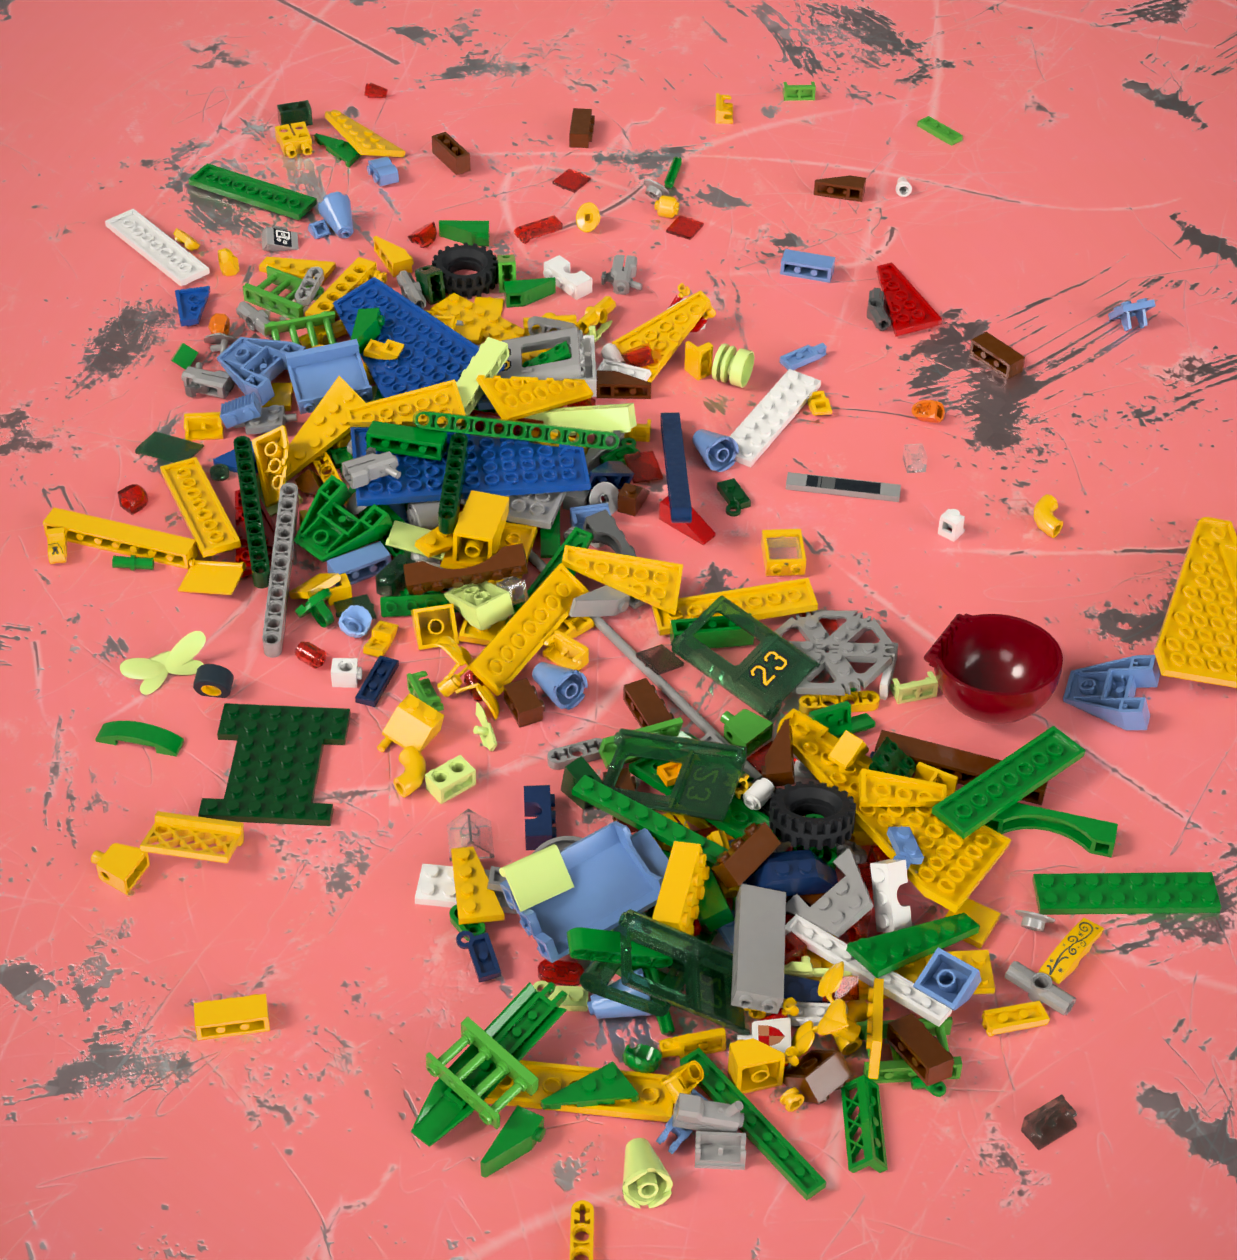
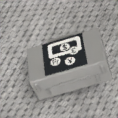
M275 225L272 228L266 227L261 233L262 250L270 252L298 250V233L287 231L286 227Z

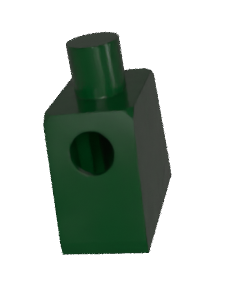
M427 265L415 270L416 282L420 283L422 295L430 305L439 303L446 298L441 269Z
M580 756L565 766L561 791L579 807L586 809L591 804L572 795V788L584 775L602 784L603 781L586 760Z

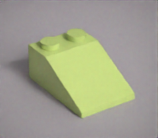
M487 581L481 584H467L444 593L446 599L451 604L453 603V606L467 622L479 630L489 629L491 625L504 621L508 616L515 613L509 592Z

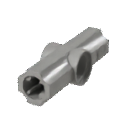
M406 270L400 271L396 277L402 296L424 309L427 305L422 295L420 283L415 282L411 273H408Z
M245 301L239 303L236 313L246 321L250 330H257L265 336L264 324L271 322L264 310L258 311ZM267 335V336H265L266 338H269L270 340L273 339V338H272V335Z
M1014 961L1005 973L1007 980L1028 992V997L1031 1001L1040 1000L1041 1004L1045 1003L1062 1015H1067L1076 1002L1075 997L1054 985L1048 974L1035 973L1018 961Z

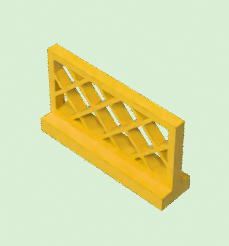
M157 811L155 823L140 844V851L228 863L237 846H242L244 842V823ZM217 844V846L208 847L209 845ZM224 851L225 854H217V852Z

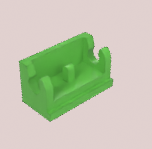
M783 82L784 88L782 92L784 101L815 100V82H811V85H787V82Z
M427 672L408 673L407 687L410 694L437 711L444 710V706L440 702L441 699L433 689L430 679L419 680L421 677H426L428 675Z

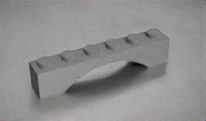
M613 430L612 433L619 437V445L617 447L619 448L624 439V433H620V430ZM608 436L605 440L607 446L613 442L612 436ZM588 448V452L585 455L588 474L591 470L601 465V456L613 450ZM591 489L567 491L563 499V509L570 510L571 507L590 505Z

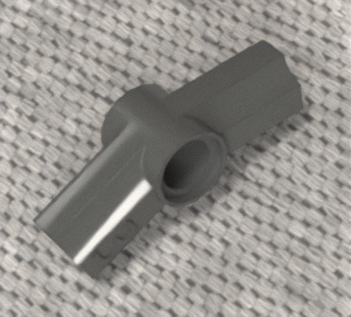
M874 288L869 291L867 318L873 321L876 328L884 331L891 326V320L883 308L884 292L880 288Z

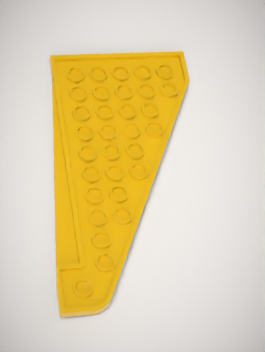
M1203 517L1194 528L1154 649L1162 676L1237 688V535L1231 521Z
M793 708L780 720L777 733L784 720L789 719L793 735L794 755L820 783H827L828 787L835 785L839 787L838 791L845 790L848 792V797L852 796L854 798V803H856L855 821L890 859H893L896 853L886 834L888 828L910 827L924 859L922 864H910L907 870V878L924 897L956 913L1006 851L1012 839L985 825L963 839L931 813L932 807H859V773L861 768L869 770V765L873 761L864 755L846 770L829 760L828 756L839 741V738L829 733V728Z

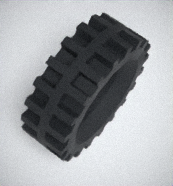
M456 243L451 248L446 246L445 251L439 250L438 255L433 257L432 266L442 270L445 293H448V296L456 293L468 299H472V296L475 295L481 297V293L488 294L489 289H494L495 284L498 283L497 257L493 255L492 250L486 251L485 246L480 248L475 243L472 246L468 245V243L459 246ZM459 270H473L478 272L471 275L454 274V272Z
M800 781L796 782L794 786L786 784L785 789L778 788L776 789V794L773 793L771 795L769 828L776 837L781 836V842L789 841L793 847L801 845L809 850V847H816L817 850H822L824 846H828L832 849L835 848L836 843L843 845L845 844V839H851V835L854 833L856 803H854L852 796L848 797L847 791L840 792L838 791L839 787L835 785L828 787L827 783L822 782L821 785L814 784V781H809V784H802ZM808 814H818L823 816L824 818H810L803 816H806Z

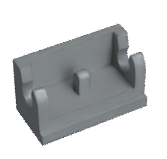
M696 1131L695 1168L745 1170L746 1133Z

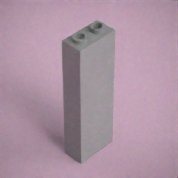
M747 884L740 885L735 903L731 1005L764 1011L766 1013L778 1014L784 1000L786 892Z

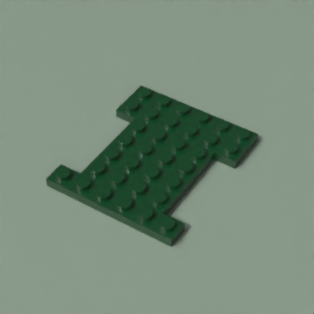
M224 703L217 733L218 740L237 741L224 799L202 798L198 817L247 823L331 826L334 810L333 804L313 803L323 747L324 745L346 744L351 716L350 709Z

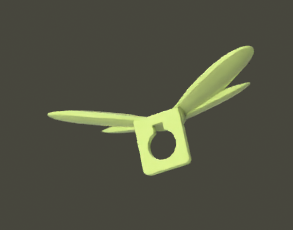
M193 631L183 637L171 652H162L148 659H127L120 664V671L127 678L144 680L140 686V691L144 695L151 694L162 685L168 673L176 675L196 674L197 669L204 664L199 660H193V658L203 648L206 637L201 631Z

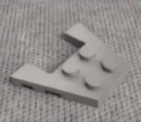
M849 848L833 861L845 877L811 907L796 894L786 903L787 914L794 916L797 914L822 930L840 937L874 907L866 885L862 880L854 854Z

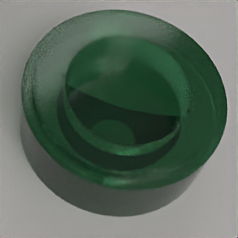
M216 464L210 468V476L215 481H224L230 475L227 465Z

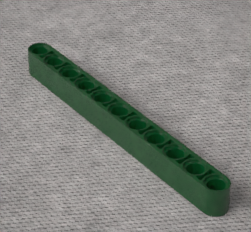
M239 436L234 439L233 443L253 584L257 588H267L269 586L270 566L251 440L247 436Z

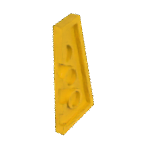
M266 256L259 265V271L267 273L266 267L270 266L303 279L310 268L320 267L323 269L324 274L323 284L336 268V263Z
M474 847L451 848L459 925L505 920V914L494 890L487 889L489 879Z

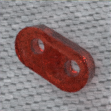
M545 959L538 965V977L541 981L552 982L556 985L578 986L584 980V969L575 962L557 960L551 963Z

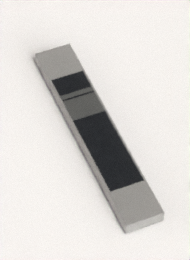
M788 472L786 480V490L899 502L901 485L791 472Z

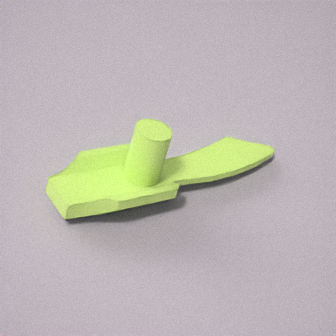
M610 320L601 324L597 331L595 326H589V332L586 335H594V343L601 338V334L611 326L613 321Z
M476 702L475 715L478 717L482 727L475 726L473 732L480 735L483 746L487 747L489 751H494L497 747V741L491 723H488L481 704Z
M802 956L801 962L792 961L784 965L785 974L804 978H812V976L823 977L830 969L813 968L809 956ZM844 971L843 978L851 976L852 973Z

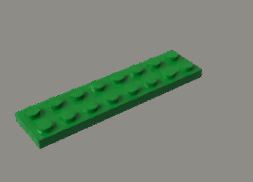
M208 163L188 179L189 185L295 220H300L317 204V198Z
M1052 726L933 806L931 813L964 839L1084 757L1086 750L1055 726Z
M659 749L629 764V772L718 829L725 831L734 839L742 837L745 834L744 830L753 823L757 825L766 822L769 826V817L758 810L749 809L744 804V801L734 795L730 796L726 790L718 785L715 789H712L714 794L710 802L706 804L687 802L684 797L687 788L690 787L687 781L666 787L657 774V766L675 761L674 758ZM700 793V794H701L700 797H705V796H706V794Z
M1212 872L1033 874L1032 879L1038 911L1042 915L1220 913L1221 910Z

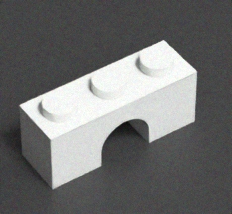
M558 255L544 262V277H555L556 286L574 299L578 300L592 293V278L582 270L577 273H570V262L562 256Z
M888 859L870 863L877 932L888 933L911 927L910 905H900L897 900L899 886L908 883L906 860Z

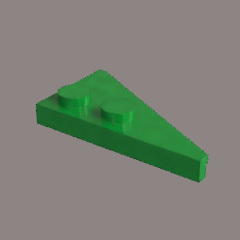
M317 133L314 135L315 141L319 145L326 146V150L333 156H336L339 161L343 160L347 167H350L362 156L349 142Z
M611 1062L541 1100V1107L543 1110L561 1109V1105L577 1104V1107L597 1106L598 1104H615V1100L631 1099V1102H636L639 1100V1093L616 1064Z

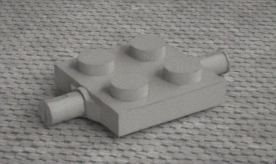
M272 405L270 407H263L260 417L236 425L234 428L245 427L246 435L267 433L285 425L286 422L297 421V414L286 415L284 405Z

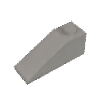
M605 585L574 598L569 615L571 617L615 616L628 609L630 595Z

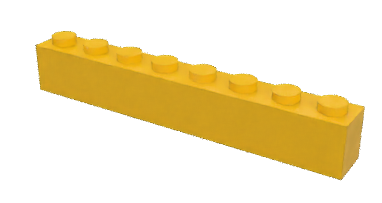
M53 507L43 521L45 535L46 529L64 527L68 542L128 556L153 557L154 562L188 570L190 568V559H196L198 556L195 539Z

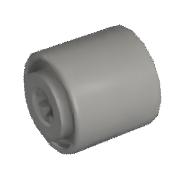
M440 501L408 503L407 517L409 524L429 530L438 527Z

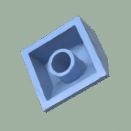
M938 947L914 983L913 988L955 1011L971 998L981 982V976L978 969Z

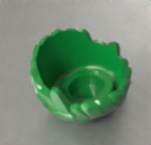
M628 1044L622 1055L625 1065L641 1073L655 1072L662 1061V1053L659 1049L643 1044H638L635 1048H630V1044Z

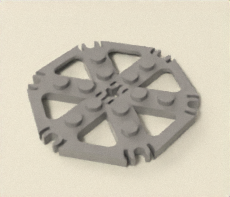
M816 610L811 611V613L805 612L806 617H800L799 614H796V620L793 616L790 617L764 640L763 649L761 650V657L768 650H777L789 660L801 661L792 670L776 672L772 669L777 663L772 659L773 656L770 657L771 660L767 664L764 663L771 674L774 672L779 675L775 680L779 686H783V689L791 686V692H796V694L845 696V692L848 695L851 694L850 688H856L859 692L861 691V685L865 689L892 664L894 644L875 618L871 620V616L863 619L862 612ZM821 618H844L847 620L830 636L819 622ZM793 627L800 631L806 641H781L779 638ZM869 630H873L880 640L878 643H854ZM849 662L875 664L865 673H857ZM825 668L835 681L834 683H811Z

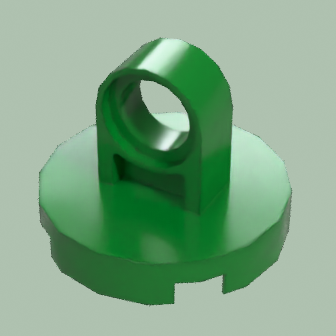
M328 588L319 591L308 599L309 601L305 603V606L301 604L295 610V613L299 618L311 613L318 624L326 628L334 622L333 614L324 603L332 596L331 591Z

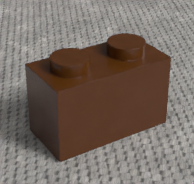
M527 678L503 685L504 701L519 728L543 721L544 702L537 697L535 686H531Z

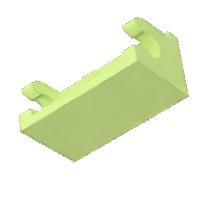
M927 672L929 677H926L924 680L900 684L897 678H892L894 684H890V690L897 704L937 697L939 684L933 672Z

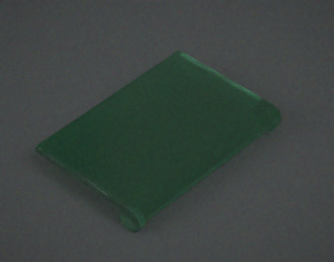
M155 431L136 448L135 453L175 463L192 458L204 445Z

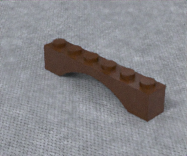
M523 543L504 546L486 561L467 568L446 569L430 565L424 561L403 565L409 595H421L428 591L438 592L445 588H460L467 584H481L484 581H499L506 577H521L523 574H528Z

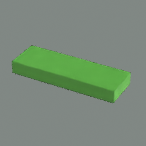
M930 116L919 120L917 123L918 127L951 146L963 139V135Z

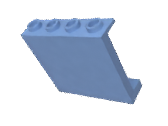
M357 339L285 353L286 366L300 414L313 412L338 376L364 401L373 399L372 386L369 385Z

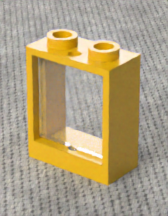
M801 529L762 530L761 548L766 576L805 575L806 555Z

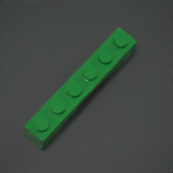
M1015 803L986 823L985 826L1000 834L1021 829L1050 831L1073 840L1088 853L1111 858L1118 824Z

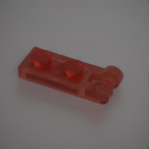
M554 215L516 227L514 234L523 244H526L530 239L563 229V223Z

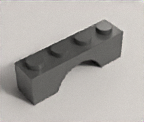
M606 509L585 518L583 529L592 533V543L605 544L611 547L616 554L637 557L634 548L626 541L623 531L617 527L614 517L609 515Z

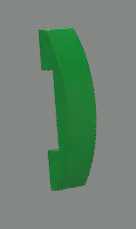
M560 509L551 529L541 528V558H552L560 548Z
M136 721L105 723L95 739L96 742L117 745L118 741L151 746L155 747L156 753L177 757L184 743V738L171 731Z

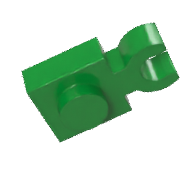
M347 446L330 450L336 469L340 468V476L344 478L342 462L353 459L352 454L347 452Z

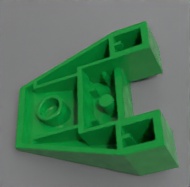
M331 475L318 489L293 541L321 562H325L382 539L392 528L393 523L389 514L375 504L360 519L345 510L342 506L351 497V494L345 483Z

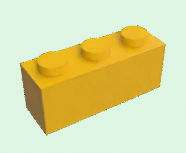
M252 994L250 996L229 997L221 1000H206L194 1003L195 1029L198 1041L270 1031L266 994Z

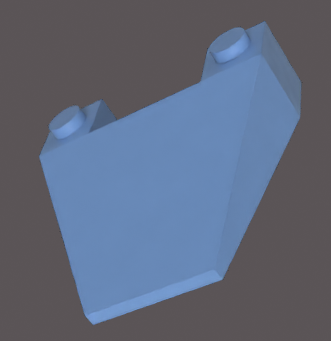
M240 337L216 358L244 395L255 392L263 406L275 396L271 381L285 369L288 370L285 353L304 350L306 347L289 341Z
M1135 655L1072 670L1063 701L1124 730H1147L1150 712L1146 697L1134 696L1136 688L1158 686L1161 673L1156 656Z

